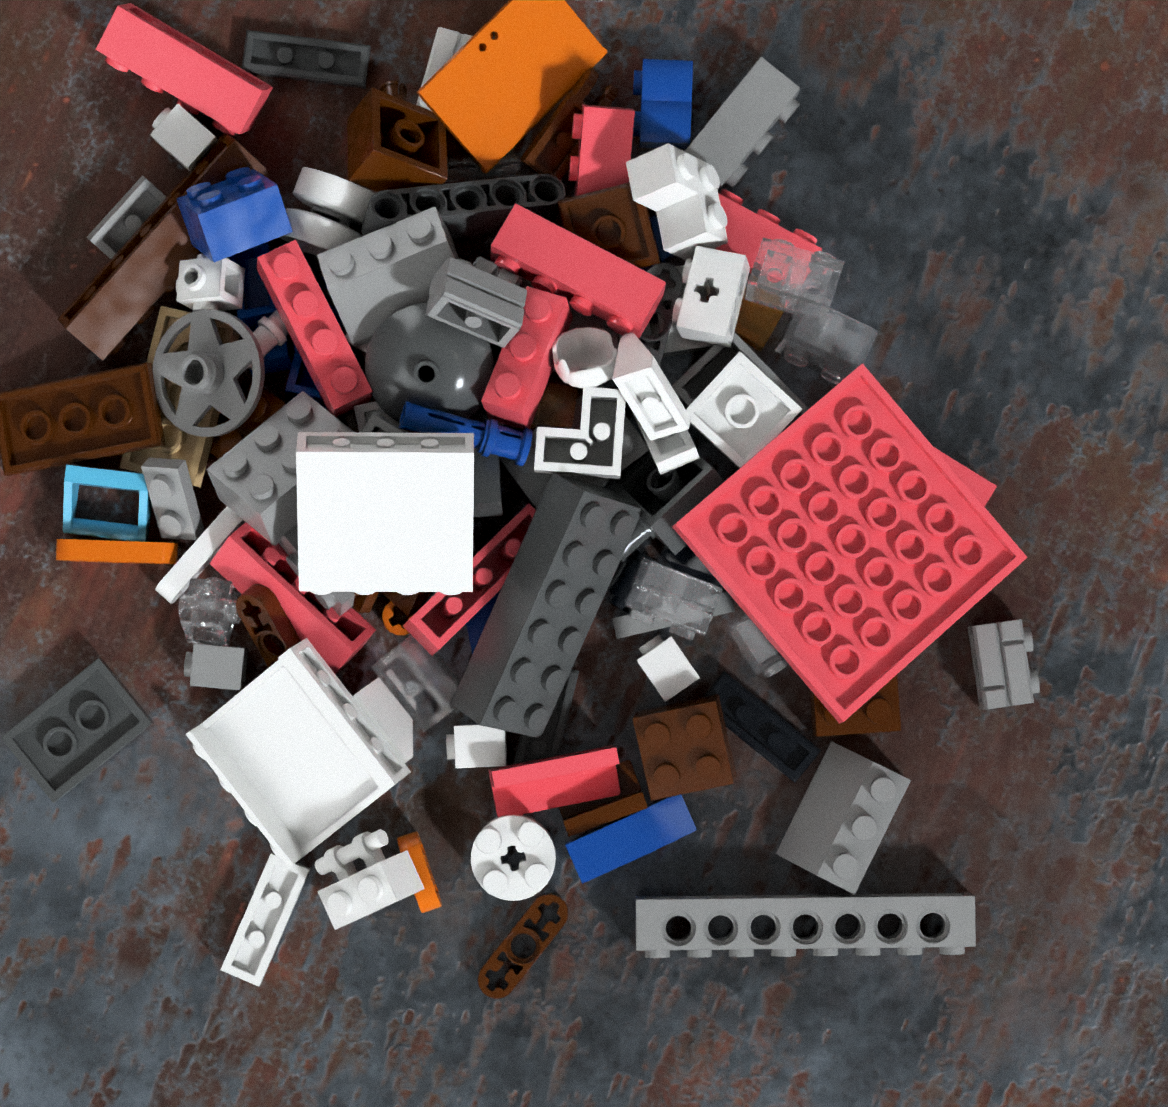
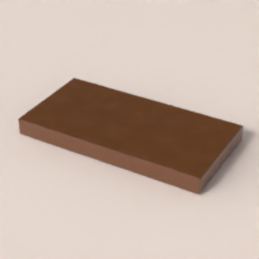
M146 362L0 392V453L4 476H14L166 446L160 408L156 397L152 363Z

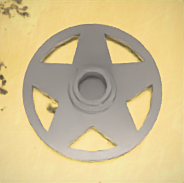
M211 309L188 313L174 322L158 344L152 368L156 398L165 416L180 430L200 437L221 436L240 427L255 410L262 394L265 379L263 354L250 328L242 320L230 313ZM214 319L229 324L243 339L223 344ZM190 325L188 351L168 353L178 334ZM253 364L252 385L246 400L237 378ZM164 378L182 387L177 411L168 398ZM211 407H214L230 419L226 423L215 427L197 426Z

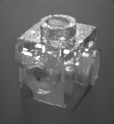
M217 577L190 579L187 594L181 595L178 607L180 622L188 643L229 646L234 623L239 624L241 620L236 608V600L238 598L236 597L232 581H225Z

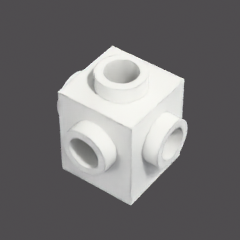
M203 253L198 254L197 259L181 260L179 263V275L176 280V301L191 308L192 312L205 309L219 311L242 309L245 268L227 258L213 262Z

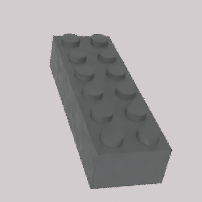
M553 472L451 701L453 706L481 726L541 738L643 508L613 490Z

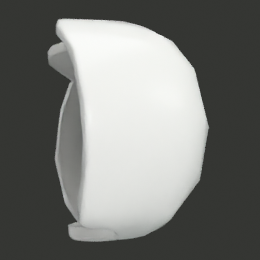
M593 327L574 328L560 334L552 345L554 368L564 383L581 389L583 387L597 388L612 379L617 348H614L609 332Z

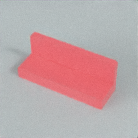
M609 745L488 769L497 817L523 815L620 795L621 790L616 765L620 764L617 747Z

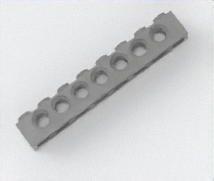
M971 893L635 896L636 951H645L646 958L670 957V950H687V957L705 958L712 957V950H729L730 957H753L754 949H771V956L791 957L796 956V949H813L814 956H837L838 948H855V955L876 956L881 955L880 948H897L898 955H922L924 947H939V954L961 955L965 954V947H976L975 896ZM889 913L897 915L899 919L898 930L890 936L881 935L878 931L879 919ZM929 913L938 914L941 919L939 931L933 935H924L920 930L921 919ZM844 914L854 915L858 923L856 931L849 936H840L835 929L837 919ZM719 915L728 917L732 922L731 931L722 938L714 937L708 931L711 919ZM767 915L773 919L774 927L768 936L757 937L752 934L751 923L755 917ZM800 915H811L816 922L813 933L806 937L796 935L793 931L795 919ZM683 916L690 922L689 932L684 937L673 938L666 932V924L672 917Z

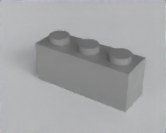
M760 57L688 146L685 152L714 167L720 180V186L717 188L719 192L726 184L733 188L748 169L743 163L752 151L760 155L774 137L769 130L778 119L786 123L796 111L800 103L795 98L798 96L800 87L763 57Z

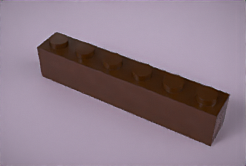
M224 133L57 320L102 361L108 354L114 355L125 344L127 340L126 334L136 323H143L153 313L155 309L154 303L164 292L169 293L176 287L180 261L197 259V255L201 254L191 243L176 198L187 195L186 190L196 184L210 182L213 185L226 180L225 175L235 169L249 167L250 170L255 169L265 177H268L271 172L234 138Z

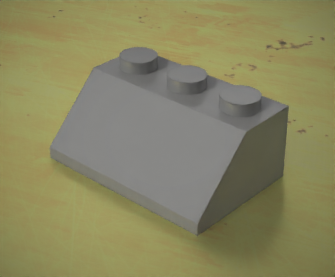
M436 207L317 254L328 292L354 348L370 342L381 323L397 310L412 304L427 302L430 297L429 289L433 275L448 257L459 259L450 231Z
M831 741L775 854L855 895L911 780Z

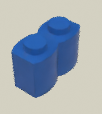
M643 59L642 70H634L633 95H641V111H635L633 136L640 137L639 148H658L669 143L679 149H687L690 145L693 61Z

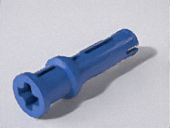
M407 401L399 421L400 429L419 433H474V448H477V452L481 456L488 457L490 454L505 457L515 460V465L522 467L527 460L533 436L532 429L525 428L523 431L498 425V421L494 419L485 420L484 423L439 410L425 408Z

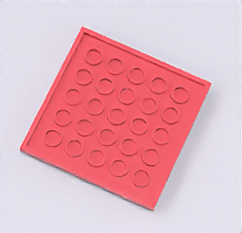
M863 363L672 526L839 724L846 721L1028 558Z

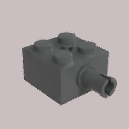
M649 451L610 487L616 493L643 508L621 558L622 562L648 537L652 539L657 537L674 555L687 545L672 526L724 482L715 469L700 455L699 459L660 475Z

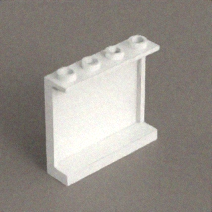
M298 432L296 476L299 591H310L317 595H325L331 592H354L360 595H369L375 592H397L402 595H413L418 592H440L445 595L473 592L474 433Z
M307 638L285 651L278 657V661L203 723L186 733V736L192 742L196 754L207 761L217 774L221 786L234 796L244 809L245 816L249 822L259 828L269 841L273 853L278 858H282L289 868L411 773L406 764Z

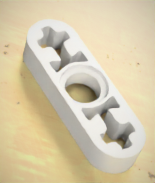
M227 506L163 577L155 590L170 604L174 603L209 565L227 538L243 525L245 521Z

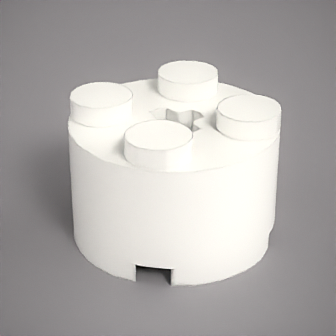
M525 814L505 815L492 819L480 830L471 850V867L476 880L488 894L503 900L518 901L534 896L548 884L555 868L556 848L551 834L539 821ZM509 846H516L517 852L525 853L526 858L520 860L519 867L514 868L511 866L510 861H503L502 856L508 853Z

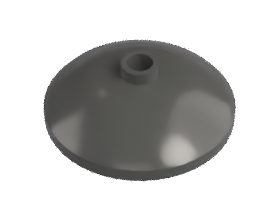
M427 302L403 307L387 317L372 336L365 358L366 379L373 390L371 394L380 408L397 422L400 421L406 401L466 419L475 414L482 406L481 400L495 367L490 342L426 316ZM425 365L433 368L435 376L432 379H424L419 373V368Z

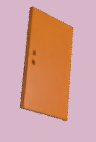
M509 0L416 93L480 166L482 172L487 174L575 86L583 73L589 68H593L608 51L599 43L565 0Z

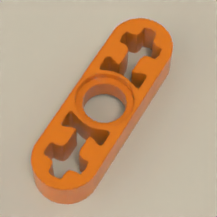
M57 539L56 560L175 565L178 562V543Z

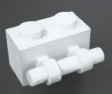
M382 829L373 833L363 832L355 836L352 843L344 847L336 845L328 849L324 857L315 861V868L319 874L325 875L332 871L336 873L339 880L317 891L334 930L425 889L408 850L385 859L381 847L388 844V836ZM358 858L363 859L367 867L357 872L353 861Z

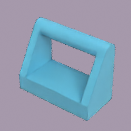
M66 465L63 533L125 541H148L152 504L143 474ZM79 485L139 492L138 525L75 518Z

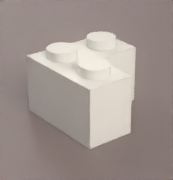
M669 143L626 162L633 201L656 211L664 251L686 260L694 256L696 246L714 249L728 243L725 228L728 223L727 215L720 204L717 189L720 186V180L712 165Z
M583 387L580 430L537 427L534 472L541 474H553L555 472L569 476L620 479L626 400L619 389Z

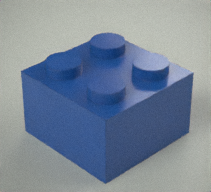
M249 167L235 169L225 175L226 180L213 185L210 182H204L191 186L186 190L187 195L176 198L192 245L213 262L293 232L278 185L255 169L250 170Z

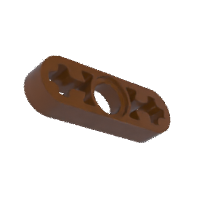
M254 584L236 600V610L269 668L279 660V656L301 642L276 595L268 587ZM270 634L277 636L284 644L285 649L278 647L272 641Z
M545 893L538 896L484 963L478 975V984L486 996L500 999L509 995L562 929L568 919V906L561 896L555 893ZM555 902L559 905L557 914L560 916V919L557 922L552 919L546 922L541 930L549 934L542 940L535 929L524 925V923L530 918L535 925L542 915V911L538 908L539 905L544 903L549 906ZM523 933L530 935L536 943L533 954L525 958L518 957L511 949L512 939L516 935ZM504 951L511 962L523 967L517 973L511 966L504 978L508 985L505 988L497 985L492 989L488 986L490 977L486 973L490 969L494 972L500 970L505 960L498 958V956Z

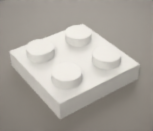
M740 351L686 409L691 417L690 424L738 468L742 467L776 438L802 410L795 401Z

